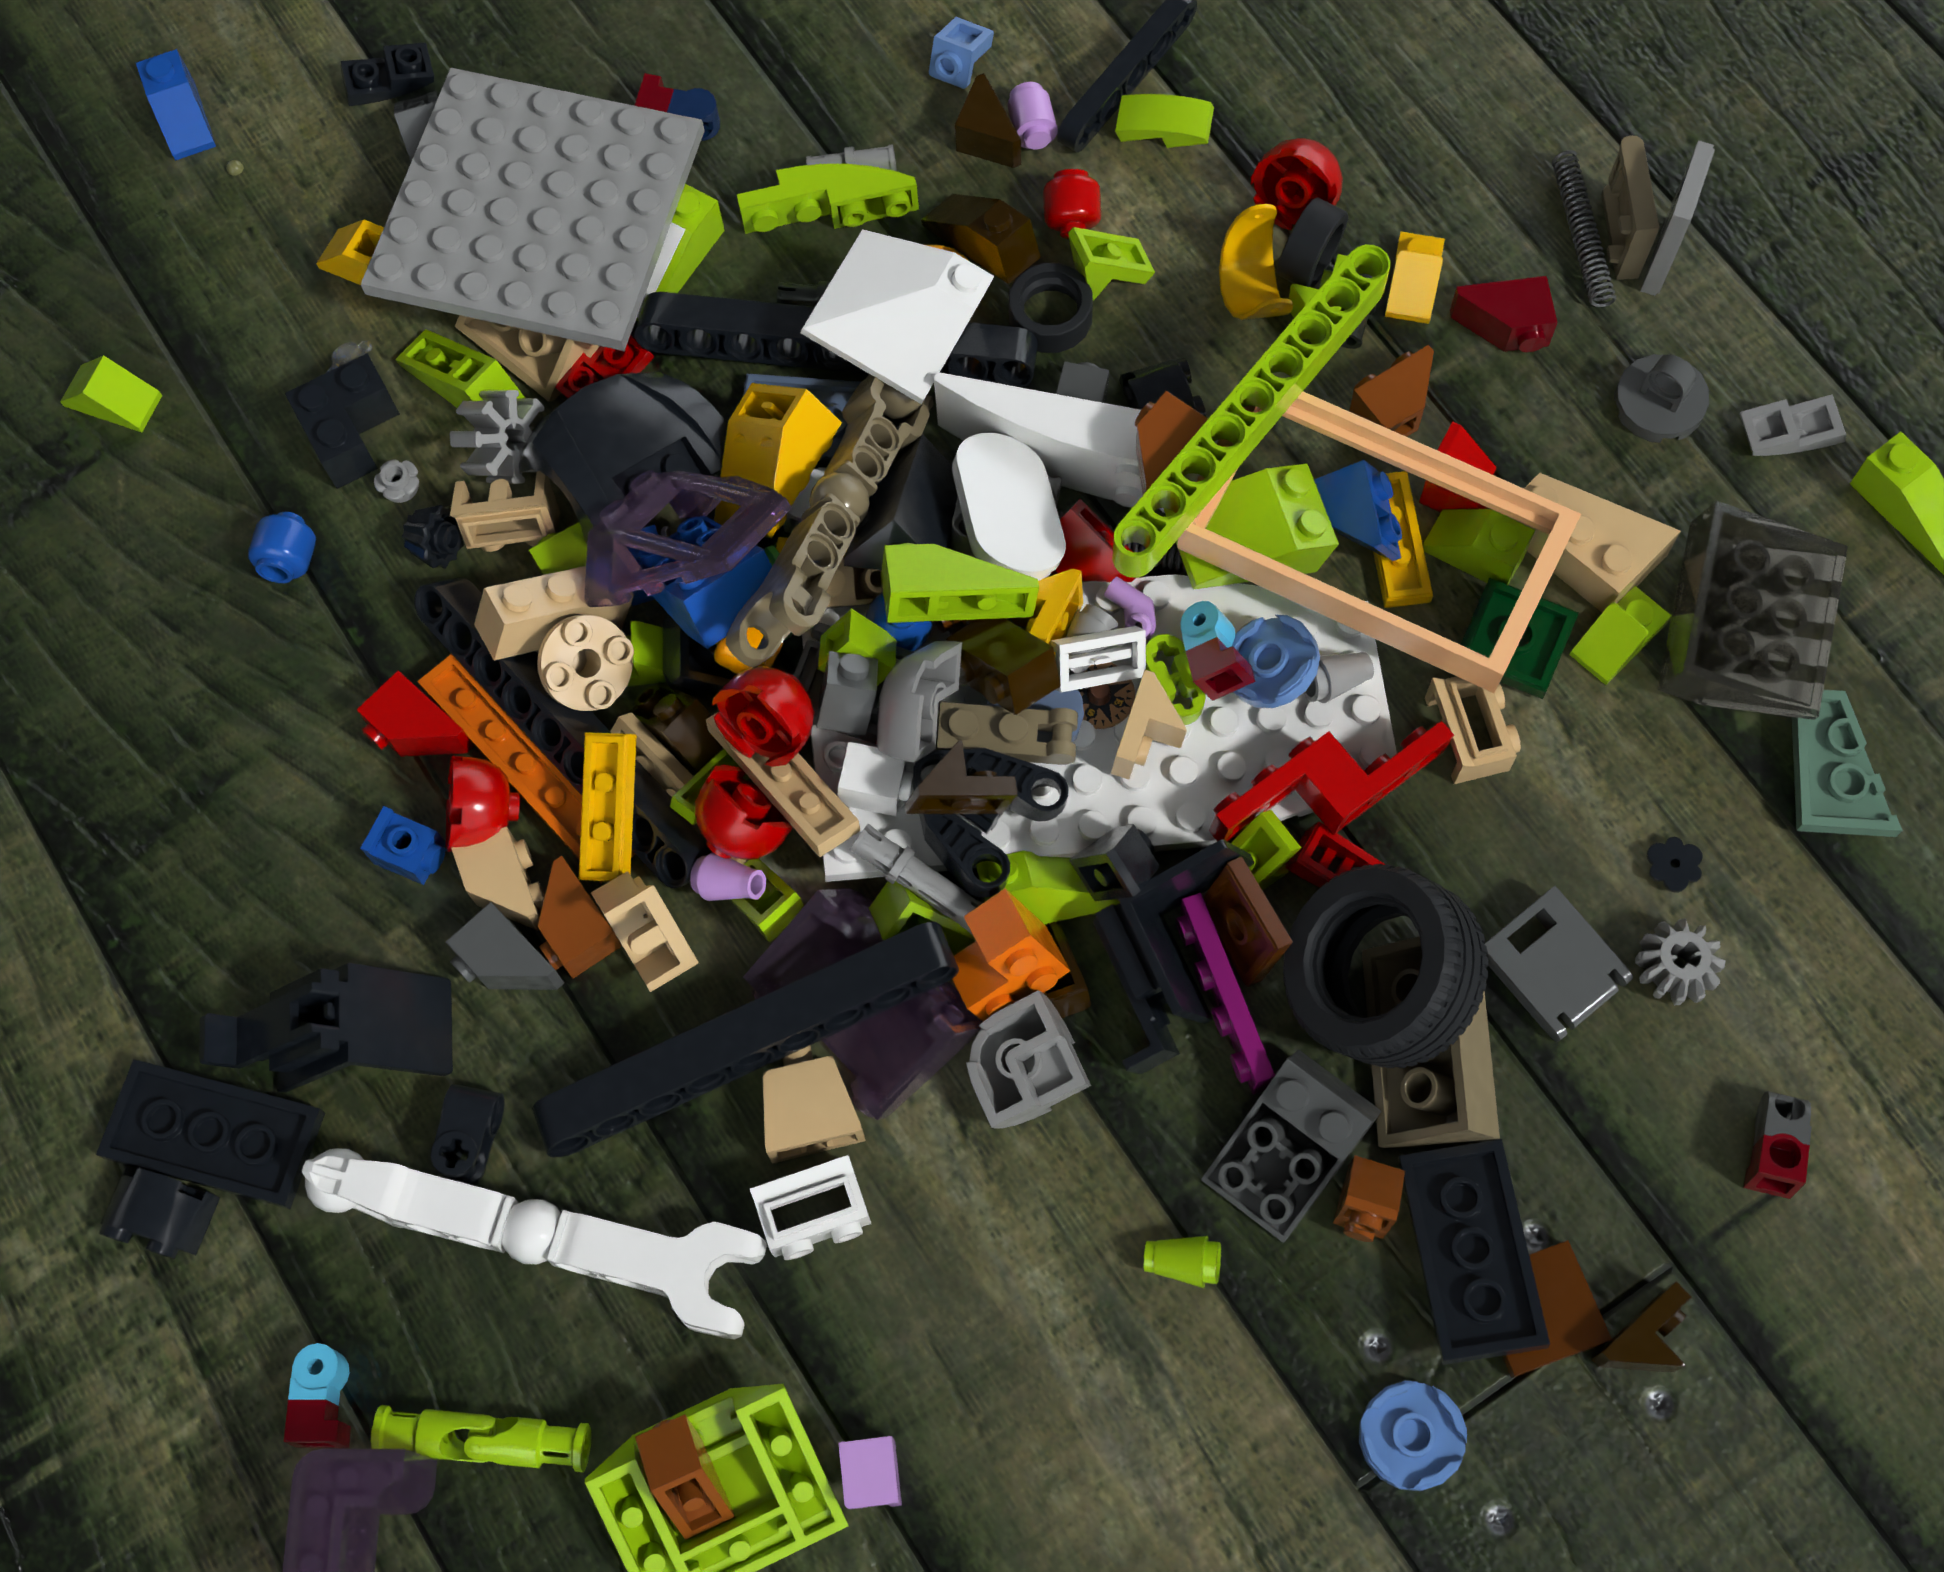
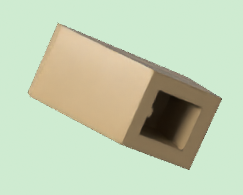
M504 827L484 842L467 847L451 848L465 890L477 906L484 908L492 902L506 918L539 931L537 926L545 894L539 881L531 884L527 868L534 866L524 839L516 841L509 829Z

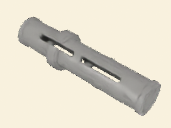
M867 824L850 848V851L887 875L885 880L891 884H894L895 881L972 934L963 916L977 908L982 902L976 900L959 886L924 864V862L914 856L916 851L908 846L905 849L886 838L870 824Z

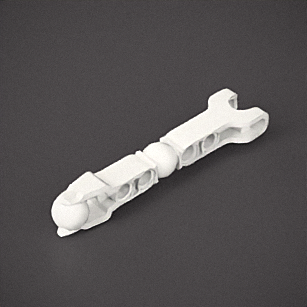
M329 1149L314 1159L305 1161L302 1173L305 1176V1188L308 1198L315 1207L325 1212L341 1213L353 1208L394 1227L406 1228L501 1253L506 1251L511 1258L523 1264L536 1265L549 1261L554 1267L658 1294L670 1300L672 1309L688 1329L727 1339L741 1337L745 1323L735 1309L726 1307L710 1298L709 1280L714 1271L727 1262L751 1265L759 1263L764 1257L768 1245L758 1234L719 1222L701 1225L688 1235L675 1238L566 1210H563L561 1213L555 1205L545 1200L529 1199L519 1203L514 1197L409 1169L396 1163L366 1161L360 1154L350 1149Z

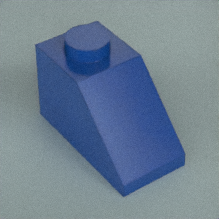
M175 49L137 62L136 66L147 99L175 161L216 147L196 84L178 50Z

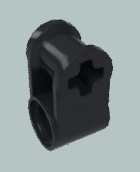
M452 1084L449 1087L443 1101L441 1120L431 1149L433 1166L444 1178L474 1185L483 1177L494 1138L503 1118L505 1098L502 1093ZM464 1151L468 1155L467 1160H458L454 1168L450 1164L451 1159L461 1158Z

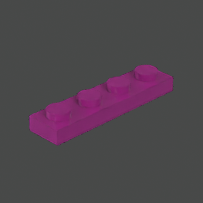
M1198 893L1184 898L1181 903V916L1175 918L1176 926L1185 946L1192 944L1199 961L1193 963L1200 987L1203 991L1210 989L1217 1007L1212 1008L1215 1025L1221 1037L1229 1035L1236 1053L1231 1054L1230 1059L1238 1081L1240 1083L1247 1081L1252 1094L1262 1092L1275 1076L1202 894Z

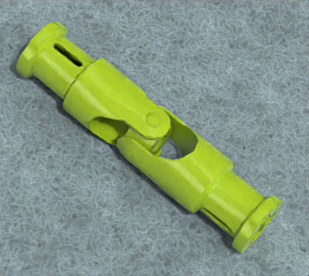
M380 1405L378 1407L371 1430V1449L375 1454H384L387 1449L413 1451L416 1452L417 1457L477 1463L490 1461L501 1465L540 1468L543 1463L573 1466L575 1472L583 1473L588 1464L591 1448V1427L588 1423H580L578 1428L549 1426L546 1420L521 1417H506L502 1419L494 1418L490 1415L424 1409L421 1414L394 1412L387 1405ZM469 1429L468 1438L465 1443L457 1438L454 1433L455 1430Z

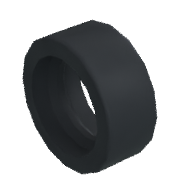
M1318 197L1311 200L1297 220L1283 248L1277 267L1278 276L1293 284L1313 288L1321 279L1324 269H1327L1341 242L1348 222V213Z
M1041 263L1026 269L1015 279L1009 291V324L1011 327H1020L1032 332L1038 341L1037 351L1041 353H1059L1075 347L1086 337L1092 325L1093 292L1090 285L1087 284L1085 277L1075 268L1061 263ZM1043 291H1059L1069 295L1076 301L1077 312L1069 321L1059 325H1042L1032 321L1025 314L1024 304L1033 295Z

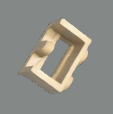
M537 471L534 496L512 498V491L506 479H498L490 485L487 502L473 503L465 481L455 482L450 516L456 519L467 549L481 547L484 551L493 552L501 549L505 544L526 542L530 546H536L546 535L558 533L560 510L549 477L541 471Z
M1457 676L1447 679L1432 678L1425 701L1427 707L1438 705L1442 716L1441 721L1454 734L1450 742L1457 760L1451 775L1453 783L1458 784L1509 771L1517 757L1516 753L1520 752L1521 745L1516 727L1513 724L1506 725L1503 719L1501 709L1505 708V697L1500 683L1495 693H1492ZM1476 695L1494 748L1478 750L1461 698Z
M627 871L591 892L650 992L699 963L654 885L646 886L640 876L633 879Z

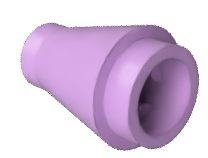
M715 853L698 858L691 870L690 882L692 889L706 901L742 898L759 899L766 888V877L763 871L752 869L731 858H722Z

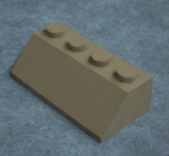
M1420 936L1362 950L1367 1018L1387 1013L1403 1001L1418 979L1422 960ZM1483 991L1482 1003H1480L1476 1015L1474 1014L1470 1026L1468 1025L1462 1036H1458V1040L1453 1045L1450 1044L1449 1048L1444 1052L1440 1051L1439 1055L1435 1058H1429L1427 1062H1418L1417 1065L1406 1066L1405 1068H1382L1372 1064L1375 1106L1382 1111L1376 1119L1379 1147H1456L1500 1139L1485 991Z

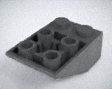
M1298 1050L1284 1062L1201 1180L1284 1243L1382 1111L1302 1051Z

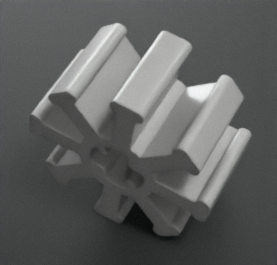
M487 390L480 392V397L483 398V401H463L457 408L456 413L463 415L475 428L474 431H451L450 444L452 447L476 449L466 462L460 464L461 469L467 475L488 476L486 477L487 483H492L498 479H506L509 484L524 483L525 478L522 476V473H519L518 467L522 459V449L533 432L534 427H529L538 412L544 411V406L538 399H517L516 397L519 396L518 390ZM528 470L525 472H537V470Z

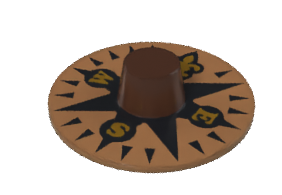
M1110 662L1098 665L1093 664L1085 672L1116 667L1117 665ZM1132 680L1078 689L1083 699V720L1090 722L1095 729L1111 728L1125 720L1129 716L1135 700V688Z

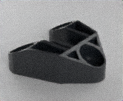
M987 748L963 749L966 776L979 771H993L997 773V776H1015L1017 797L1008 806L1007 812L1010 810L1038 822L1049 821L1063 812L1068 799L1069 787L1065 778L1060 773ZM934 750L915 762L913 767L914 791L923 781L921 778L923 769L930 765H937L950 750ZM1048 786L1057 789L1059 800L1050 806L1038 804L1031 795V791L1039 787ZM919 814L924 840L954 879L972 896L983 898L991 897L1005 888L1010 874L1008 856L999 847L982 836V832L988 834L990 830H993L1002 814H958L972 825L956 814ZM986 861L995 862L1001 868V875L995 881L983 882L974 875L973 866Z

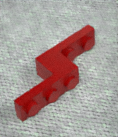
M1440 721L1428 731L1421 726L1401 742L1400 746L1403 750L1392 758L1386 753L1381 755L1365 770L1357 764L1330 731L1316 741L1310 736L1291 750L1288 754L1291 759L1280 768L1271 764L1263 769L1251 781L1254 787L1242 796H1239L1237 792H1233L1225 797L1213 809L1216 815L1209 832L1216 841L1221 839L1229 841L1245 829L1261 812L1272 809L1296 791L1332 834L1335 835L1440 756L1453 739L1454 734L1443 721Z

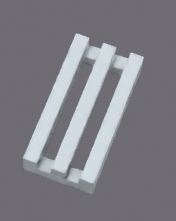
M1137 626L1050 640V645L1055 652L1061 684L1056 689L1059 692L1142 678L1144 670H1146V630ZM1132 642L1130 646L1069 656V653ZM1132 658V664L1069 675V669Z

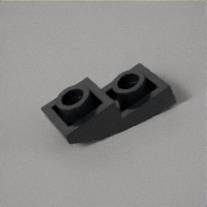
M414 43L383 46L384 58L341 61V74L348 105H364L396 98L433 83L434 73L427 44Z

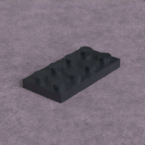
M133 1059L96 1155L109 1161L142 1168L161 1175L291 1209L303 1176V1165L305 1161L309 1160L325 1112L317 1107Z
M1502 1139L1399 1156L1400 1169L1405 1171L1403 1184L1442 1365L1548 1349L1550 1341Z

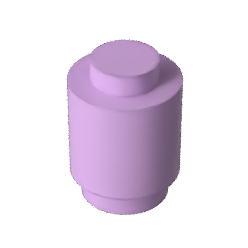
M1024 82L1014 87L1010 92L1007 107L1010 120L1021 138V147L1033 150L1042 149L1052 142L1058 133L1049 94L1036 82Z

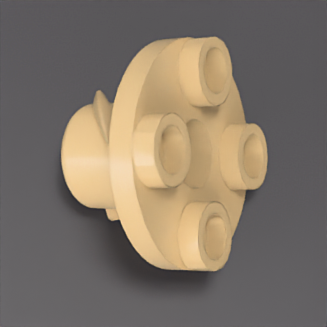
M586 614L568 617L553 626L541 643L537 660L541 683L546 692L556 702L565 707L579 711L606 709L623 693L629 683L633 667L634 648L624 633L605 618Z

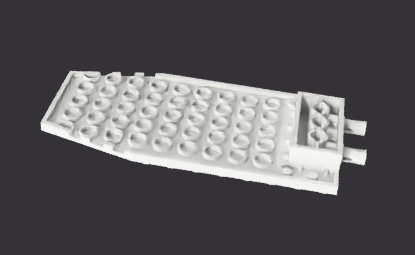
M1174 574L1135 578L1132 582L1127 583L1150 597L1154 603L1156 629L1154 634L1146 640V644L1153 637L1162 634L1175 636L1183 642L1180 621L1184 612L1196 602L1210 601L1233 624L1235 634L1250 621L1261 617L1267 620L1277 618L1275 615H1288L1304 624L1317 641L1320 656L1367 653L1374 667L1373 678L1327 703L1311 702L1302 693L1291 703L1276 708H1255L1241 701L1234 692L1214 701L1206 695L1205 704L1199 718L1195 722L1185 725L1187 732L1182 747L1176 748L1152 740L1145 765L1134 764L1129 780L1111 774L1129 716L1114 727L1106 729H1095L1090 722L1083 720L1077 739L1073 742L1076 744V760L1074 763L1067 765L1033 763L1058 772L1065 778L1069 788L1068 799L1063 812L1049 821L1038 822L1010 810L1009 812L1005 810L993 830H990L988 834L982 832V836L999 847L1005 854L1030 851L1038 856L1072 858L1112 829L1134 824L1136 829H1140L1149 837L1154 846V852L1208 847L1217 842L1209 832L1216 815L1213 809L1231 793L1237 792L1239 796H1242L1254 787L1251 781L1269 765L1274 764L1277 768H1280L1291 759L1288 756L1291 750L1310 736L1316 741L1330 731L1363 770L1385 753L1392 758L1397 752L1376 640L1261 586L1237 583L1193 590L1189 577ZM1082 582L1083 605L1080 612L1086 604L1094 605L1107 612L1118 622L1116 629L1125 628L1123 608L1104 596L1111 582ZM869 605L826 608L819 622L832 626L851 608L866 617ZM1006 618L1008 621L1013 623L1012 618ZM933 621L931 634L919 649L935 641H946V638L951 635L948 631L942 633ZM1017 625L1024 630L1026 629V627ZM812 628L802 634L803 649L807 639L820 643V641L811 637L810 632ZM1132 642L1108 646L1105 650L1130 646ZM1158 651L1155 662L1163 661L1169 674H1172L1171 665L1174 655L1166 657L1163 651ZM1132 658L1111 661L1110 663L1117 666L1132 664ZM1142 678L1132 679L1135 697ZM959 683L958 691L939 702V716L941 702L987 705L988 700L970 686ZM1176 685V695L1173 704L1181 703L1184 709H1189L1193 698H1183ZM812 725L811 745L814 771L838 796V784L848 742L877 747V745ZM938 731L936 734L935 750H937ZM907 761L906 771L913 772L915 763ZM930 765L923 769L921 773L922 780L927 777L936 765ZM912 785L911 795H912L913 792H914L913 785ZM1039 787L1031 791L1033 799L1043 806L1053 805L1059 800L1058 790L1052 787ZM1296 791L1270 809L1280 821L1296 815L1299 818L1314 812ZM903 800L899 801L896 816L848 807L859 820L860 832L823 855L825 882L886 877L887 875L873 864L850 851L860 833L867 824H870L882 835L905 849L908 846L916 851L914 856L934 871L948 870L924 840L919 814H906L905 803L907 801ZM956 814V815L959 816L961 819H963L964 821H966L967 823H969L970 825H972L970 822H968L967 820H965L964 818H962L960 815Z

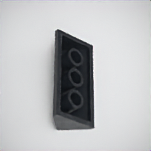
M922 434L895 456L886 476L876 484V492L869 497L868 515L856 528L855 535L844 557V566L882 570L884 545L912 543L936 544L945 548L949 547L952 518L958 498L952 474V465Z

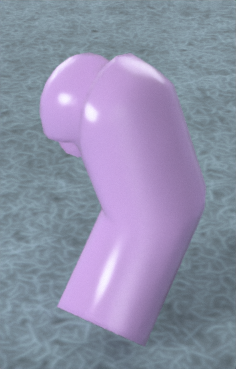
M1116 576L1107 587L1104 596L1123 608L1125 628L1131 626L1146 630V640L1149 639L1156 629L1153 600Z

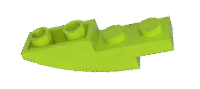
M815 164L776 170L779 185L737 194L745 234L756 231L767 232L778 226L800 221L811 222L827 215H831L834 229L845 226L857 227L867 221L889 216L900 217L908 212L919 210L915 177L894 170L856 164Z

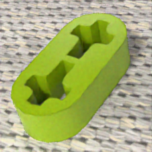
M1168 634L1153 637L1146 644V670L1155 673L1172 704L1176 695V685L1183 698H1193L1189 709H1184L1181 703L1173 704L1184 725H1189L1195 722L1201 715L1206 695L1193 682L1183 642L1177 637ZM1158 651H1163L1166 657L1174 655L1171 665L1172 674H1169L1163 661L1155 662Z

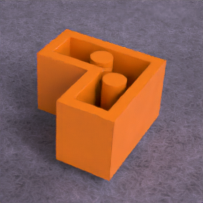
M1003 889L963 916L976 941L954 955L959 972L952 980L967 1009L983 1022L999 1010L1038 990L1042 993L1048 991L1057 983L1059 978L1070 972L1046 925L1007 889Z

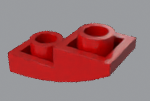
M630 335L625 351L600 346L591 358L583 353L554 387L566 398H570L584 386L611 376L640 373L655 356L650 351L642 348L636 342V339Z

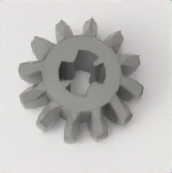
M1686 918L1679 919L1675 923L1674 928L1664 921L1655 927V935L1647 933L1640 941L1641 947L1645 951L1637 954L1635 964L1647 969L1640 975V983L1648 984L1654 982L1657 985L1653 992L1654 999H1660L1666 992H1670L1674 1006L1681 1005L1685 1001L1686 996L1694 1003H1698L1706 996L1705 990L1713 991L1720 984V979L1715 973L1721 972L1724 969L1725 960L1713 955L1721 947L1720 941L1712 940L1706 942L1702 938L1706 934V925H1700L1694 932H1690ZM1677 956L1682 957L1686 961L1682 968L1674 964Z

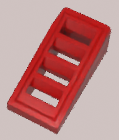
M1318 821L1305 831L1298 843L1301 849L1288 861L1285 868L1321 888L1322 885L1327 882L1329 883L1335 876H1339L1342 872L1350 871L1353 865L1362 867L1363 865L1385 864L1338 833L1333 835L1326 825ZM1318 846L1324 849L1316 862L1310 857ZM1334 856H1337L1342 860L1335 873L1328 870V867Z

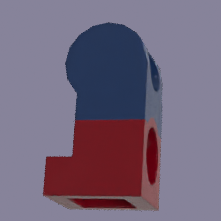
M644 73L634 106L703 120L704 134L701 141L711 139L718 133L720 118L713 94L702 88H694L687 91L664 87L661 76Z

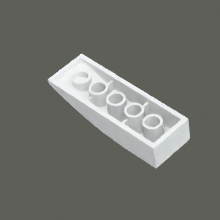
M936 372L934 387L938 426L964 441L968 437L979 433L1007 435L1029 446L1042 460L1049 477L1062 478L1061 486L1114 500L1125 507H1133L1143 496L1136 453L1137 427L1135 426V420L1141 410ZM1191 473L1184 477L1190 481L1197 482L1199 474Z

